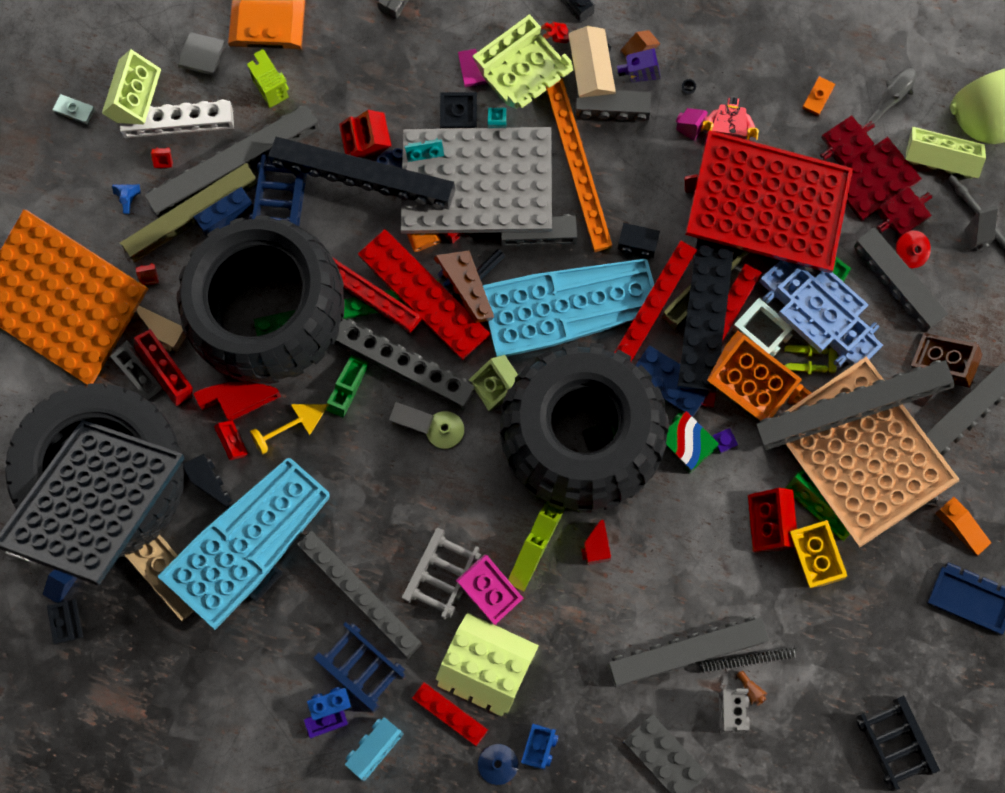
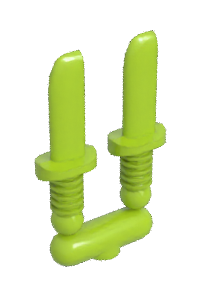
M809 343L808 346H785L784 352L806 353L808 357H812V353L827 354L829 352L828 367L826 365H812V361H808V364H785L784 366L789 370L808 372V375H812V372L825 373L828 370L832 374L836 373L837 364L834 365V361L838 356L832 347L830 349L826 347L819 353Z

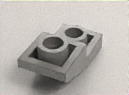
M395 402L389 420L428 434L434 416Z

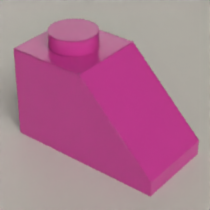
M687 108L684 113L678 115L675 121L677 123L676 130L695 141L701 132L702 123L706 120L708 112Z

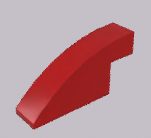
M251 382L217 384L193 393L202 411L220 403L229 421L235 420L281 397L277 388Z

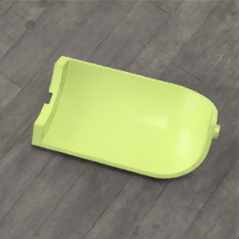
M1005 68L989 73L969 83L955 95L950 104L951 113L955 115L960 127L966 134L977 141L988 144L1005 142Z

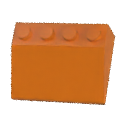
M738 330L725 346L707 381L760 421L765 418H772L802 380Z

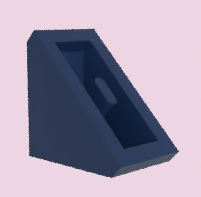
M53 570L48 575L42 595L55 603H60L77 578Z

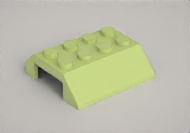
M530 14L473 55V59L486 82L508 106L515 109L525 107L532 101L531 98H537L545 92V87L550 88L561 80L560 76L564 78L573 71L572 61L565 53L561 57L541 35V26Z
M467 612L441 663L435 679L439 681L437 686L449 692L454 688L453 694L466 700L471 696L473 697L472 703L485 709L490 705L489 711L499 716H503L504 712L508 714L539 645Z

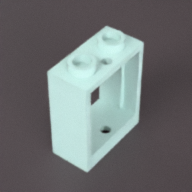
M760 298L742 315L732 329L735 333L737 330L743 333L773 357L781 349L778 346L782 342L786 344L793 336L791 334L793 328ZM760 310L784 330L769 348L745 328Z

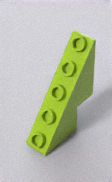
M546 502L539 512L508 579L515 588L525 591L565 508L561 510L549 506V502Z

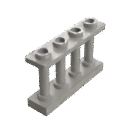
M437 527L402 599L407 603H411L412 599H417L442 611L441 619L446 620L447 616H452L455 610L453 604L456 599L459 600L464 590L458 583L454 587L429 575V572H427L429 565L435 564L461 576L473 563L480 559L481 554L477 546L471 552L446 540L444 530ZM443 546L468 558L469 560L465 568L462 569L437 557L435 553L438 547L441 548ZM427 582L452 594L447 605L421 593L418 589L420 583Z

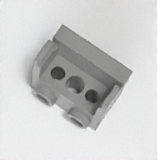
M723 689L719 692L720 733H745L750 730L749 716H746V708H749V697L746 694H748L749 689ZM734 699L738 700V705L734 703ZM734 709H738L740 711L739 716H736L734 714ZM735 720L739 721V725L735 724Z

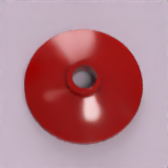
M908 231L898 239L896 253L909 268H918L929 259L931 245L929 239L922 232Z

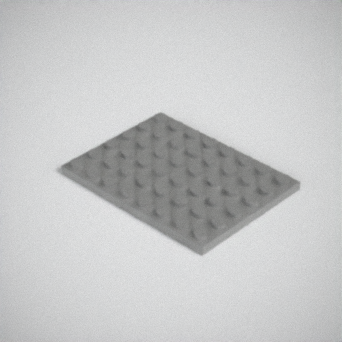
M551 127L403 129L402 169L454 181L455 193L449 210H440L428 204L420 205L409 199L402 200V234L552 232ZM436 138L438 140L442 139L444 156L407 162L405 145H408V143L421 142L423 144L425 141L435 140Z

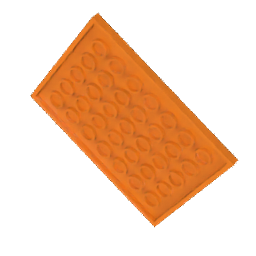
M24 209L0 250V328L85 384H93L149 288Z

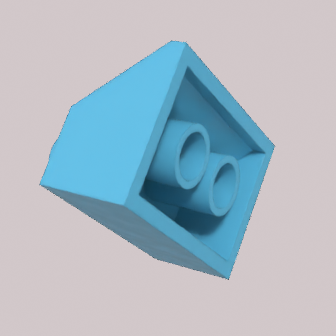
M385 717L382 720L379 718L372 726L374 730L369 736L367 734L364 735L358 743L361 746L356 752L352 750L345 758L347 760L345 765L363 781L370 776L404 735L402 731Z

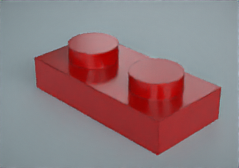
M233 420L217 423L214 426L229 460L244 458L248 455Z

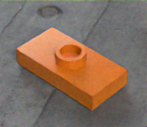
M819 76L802 109L819 117L835 87V83Z

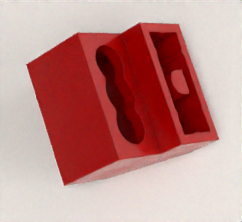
M366 110L359 116H350L339 124L344 151L347 155L362 158L380 154L391 147L385 113Z

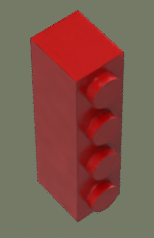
M149 329L134 337V349L174 405L177 406L191 398L193 387L152 330Z

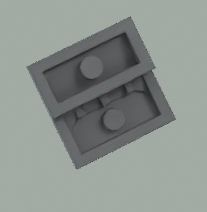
M190 32L183 47L178 67L214 75L219 65V57L225 47V40Z

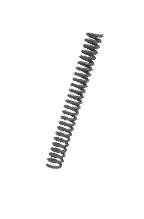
M794 646V648L790 647L789 649L786 648L782 650L778 649V651L774 650V652L771 650L770 653L767 651L766 653L762 652V654L759 652L758 654L755 653L754 655L747 654V656H735V659L733 657H731V659L728 657L727 660L724 658L723 660L720 659L718 661L716 659L715 661L712 660L711 662L708 661L707 663L704 661V663L700 662L699 671L700 673L702 672V665L703 672L705 673L706 665L707 671L709 673V664L712 672L713 664L715 667V671H717V663L720 671L721 663L724 670L725 663L727 669H729V662L731 668H733L732 659L735 668H737L736 659L738 661L739 667H741L740 658L743 667L745 666L744 658L748 666V657L750 660V664L753 665V657L754 664L756 665V656L758 659V664H760V656L762 659V663L764 664V656L766 662L768 663L767 655H769L770 662H772L771 653L773 655L774 661H776L775 652L777 654L778 661H780L779 652L781 654L782 660H784L783 651L785 654V658L788 659V651L789 658L791 659V650L793 653V657L795 658L796 647Z

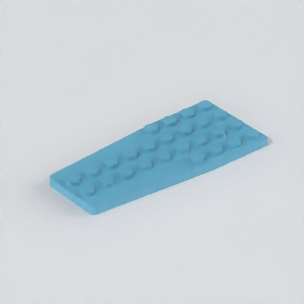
M639 259L538 273L483 285L494 314V318L488 321L496 357L502 355L508 357L553 347L631 323L654 286L648 260Z
M287 458L204 529L157 577L207 624L216 630L260 584L329 500L330 494L291 458Z

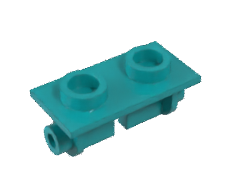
M436 138L435 140L425 141L423 144L417 142L405 145L407 162L444 156L442 139L438 140Z

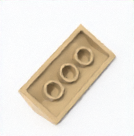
M585 26L570 32L568 35L579 98L616 94L605 29Z

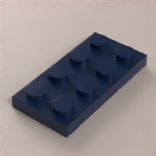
M650 345L636 364L637 367L642 365L652 376L651 381L653 385L659 387L666 402L684 413L687 411L692 417H694L710 393L677 388L680 364Z

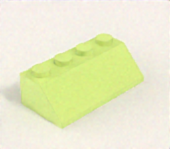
M130 49L118 61L102 114L117 123L143 125L147 118L161 69Z
M912 127L906 150V160L914 165H926L930 169H943L950 174H963L964 177L970 179L974 177L979 178L986 160L985 145Z

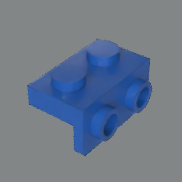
M337 687L330 690L331 693L323 695L320 693L312 696V700L307 701L312 719L317 720L351 708L347 689Z
M532 724L521 763L544 770L545 766L550 767L553 755H550L549 752L551 746H556L558 735H555L556 730Z

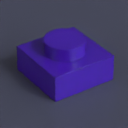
M730 428L712 435L719 443L717 449L720 454L738 446Z

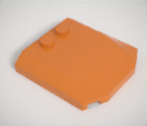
M232 0L229 46L247 47L248 44L282 45L283 49H301L305 0Z

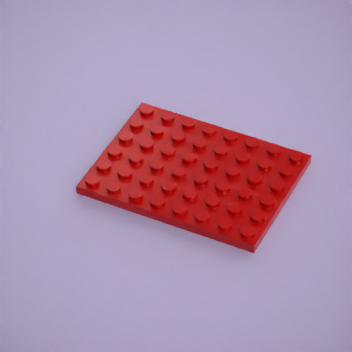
M709 130L685 235L832 273L853 168Z

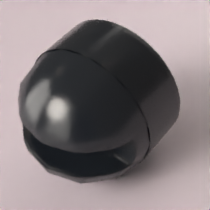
M686 79L682 83V91L688 95L693 94L696 90L695 81ZM684 86L693 87V90L684 89Z

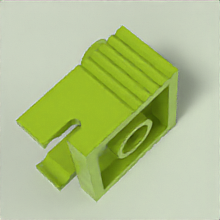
M264 49L254 54L259 64L256 65L254 61L247 63V67L254 84L269 108L289 98L287 93L289 88L283 73L277 72Z

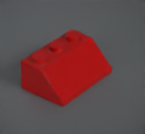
M775 488L748 494L753 552L795 549L790 535V531L797 530L793 490Z

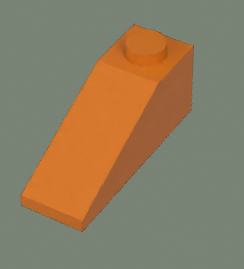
M955 497L951 498L935 513L976 556L991 544V541L969 511Z

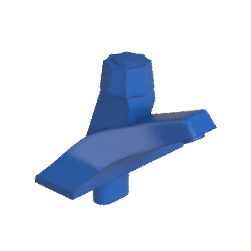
M140 184L112 185L113 194L119 197V202L122 204L123 214H130L132 199L136 195L141 194Z

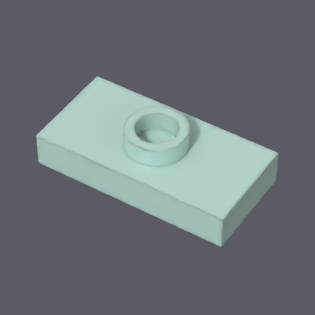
M60 94L53 108L55 113L84 124H88L95 110L94 106Z

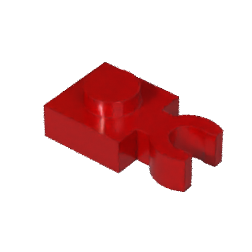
M552 22L551 24L545 23L541 26V29L546 31L543 35L544 38L552 37L553 42L565 44L569 42V32L566 24Z

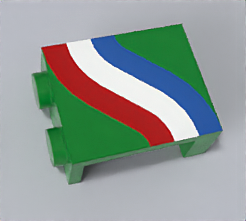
M686 411L683 415L679 413L672 420L673 424L669 427L666 446L686 465L684 469L690 474L717 449L719 443Z

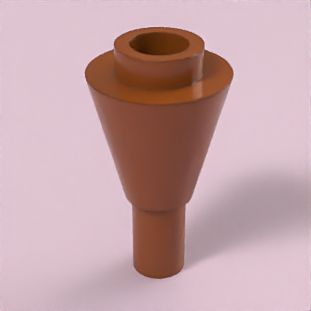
M744 671L739 672L737 676L743 683L744 689H749L747 696L751 705L756 704L759 706L765 702L767 692L752 680L750 681Z

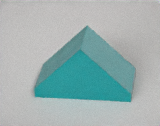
M488 108V128H507V108Z

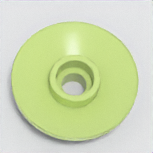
M441 411L434 414L427 434L429 441L441 449H449L456 446L464 435V425L460 417L449 411ZM446 425L448 426V430L442 431L441 427Z

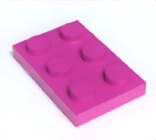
M486 554L456 580L494 625L524 599Z

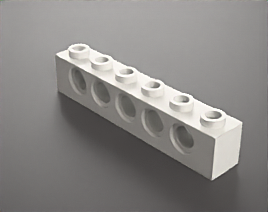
M218 100L217 102L201 101L198 104L181 103L175 106L169 104L162 105V107L150 106L143 125L120 123V131L124 138L234 129L233 107L231 102L227 100ZM214 112L217 113L216 116L210 117V114ZM194 114H199L197 118H191ZM175 116H181L179 119L173 120ZM162 117L160 121H155L156 118Z

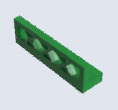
M802 469L784 489L793 490L794 498L821 522L828 520L831 531L844 541L850 533L822 494L818 492L817 487L804 469Z

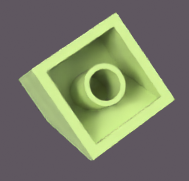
M502 355L491 358L469 381L473 383L475 391L488 411L503 403L507 390L513 386L515 377L518 374L507 357Z

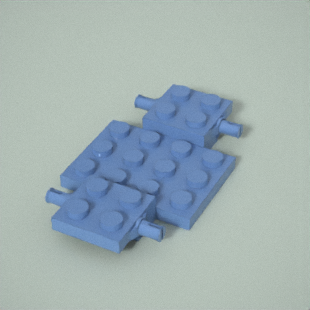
M780 260L760 279L759 282L769 291L763 297V300L769 303L774 297L779 299L785 307L777 315L819 353L828 345L840 355L834 361V365L838 363L836 367H841L845 361L853 366L865 357L870 360L883 346L874 336V333L879 329V325L875 327L877 323L874 322L869 327L858 317L868 307V304L833 272L822 271L819 275L813 277L805 269V266Z

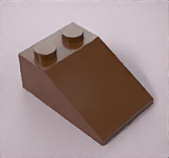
M923 333L911 367L924 368L930 366L929 364L934 361L941 360L942 362L946 360L954 385L970 388L983 354L979 344Z

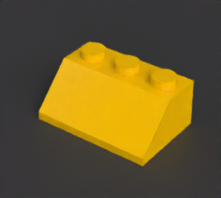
M828 520L790 531L809 588L832 584L847 577Z

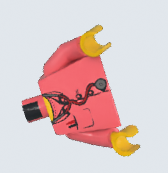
M735 97L728 98L727 105L721 104L719 109L713 110L706 120L703 121L700 130H712L745 140L746 137L747 140H750V137H755L758 140L759 130L755 128L750 115L746 114V108L738 107L739 99Z

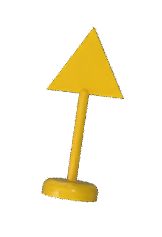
M291 404L298 416L297 419L265 436H262L257 429H252L250 435L259 452L263 455L268 451L266 440L302 422L310 436L326 411L327 404Z

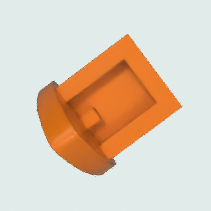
M799 384L787 402L795 405L812 392L802 384Z

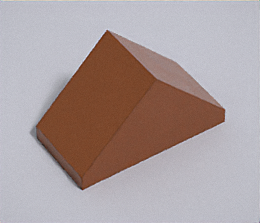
M650 30L639 31L630 38L620 52L626 58L627 55L656 48L660 45V42Z

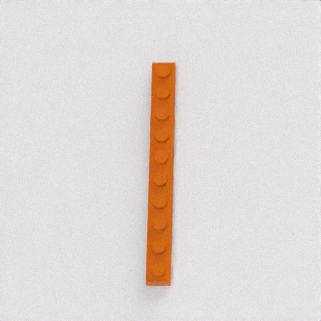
M560 78L561 80L553 86L545 88L594 252L612 248L613 245L563 78Z

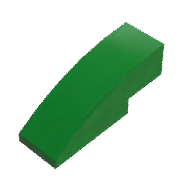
M352 355L350 356L335 383V389L327 401L326 411L344 418L369 362Z

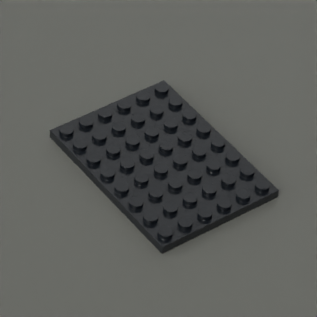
M81 420L1 530L0 549L99 586L185 459L184 455Z

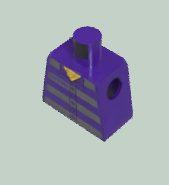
M655 48L627 55V64L617 66L619 77L630 75L631 82L661 79Z

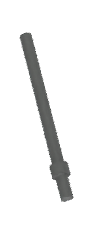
M953 174L947 179L956 189V194L964 199L975 214L978 210H981L968 193L969 190L966 186L961 185ZM996 228L995 239L1005 250V238Z

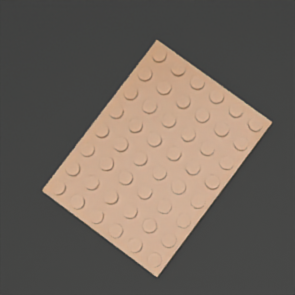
M865 357L786 411L791 413L797 411L803 405L811 406L821 399L829 400L835 398V395L846 392L847 394L853 392L857 387H868L873 385L875 381L884 379L870 360ZM904 405L786 443L788 449L859 547H862L960 481Z

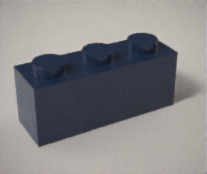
M240 187L195 215L194 218L208 238V234L212 230L230 225V221L243 217L252 211L254 206L243 188Z

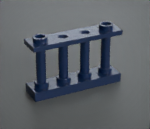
M262 155L261 161H258L257 164L259 177L253 213H250L249 219H255L256 216H260L261 206L288 208L291 214L287 219L271 218L279 221L284 219L299 226L307 173H295L284 167L276 168L272 164H268L266 155ZM266 172L291 173L296 176V180L292 184L265 181ZM264 188L291 191L293 193V200L264 199Z
M345 622L343 625L348 631L328 653L322 655L318 652L314 659L375 712L380 707L376 703L378 701L377 698L397 675L403 679L406 677L403 673L405 669L397 662L395 664L390 662L359 634L361 630L355 624L351 623L349 625ZM355 636L362 642V645L342 667L339 666L337 669L332 664L333 658ZM370 649L377 657L357 680L351 681L346 677L349 674L348 671ZM385 662L392 670L372 693L369 692L366 695L361 690L363 688L362 685Z

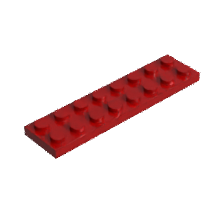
M386 229L358 253V256L411 310L422 317V321L461 360H464L490 335L480 323L473 321L468 311Z

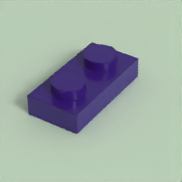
M344 710L317 720H313L312 716L304 719L310 739L349 725Z

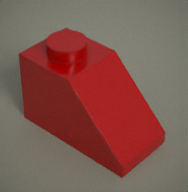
M604 520L599 521L585 541L584 549H581L583 561L587 560V565L611 561Z

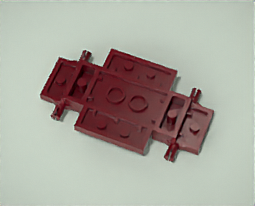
M851 115L822 135L821 138L827 144L828 150L820 154V157L825 161L833 156L839 165L853 168L846 203L861 222L877 212L884 221L877 226V230L882 233L890 227L901 237L904 233L912 231L932 216L924 203L932 199V195L927 192L920 198L916 196L911 188L918 184L922 178L889 137L874 145V142L867 134L868 131L875 128V124L872 121L862 126Z

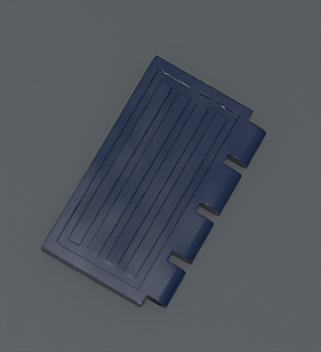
M947 562L945 568L941 567L927 604L998 635H1003L1005 631V586L1001 585L999 590H996L998 583L982 577L979 583L980 575L966 569L960 575L961 567Z

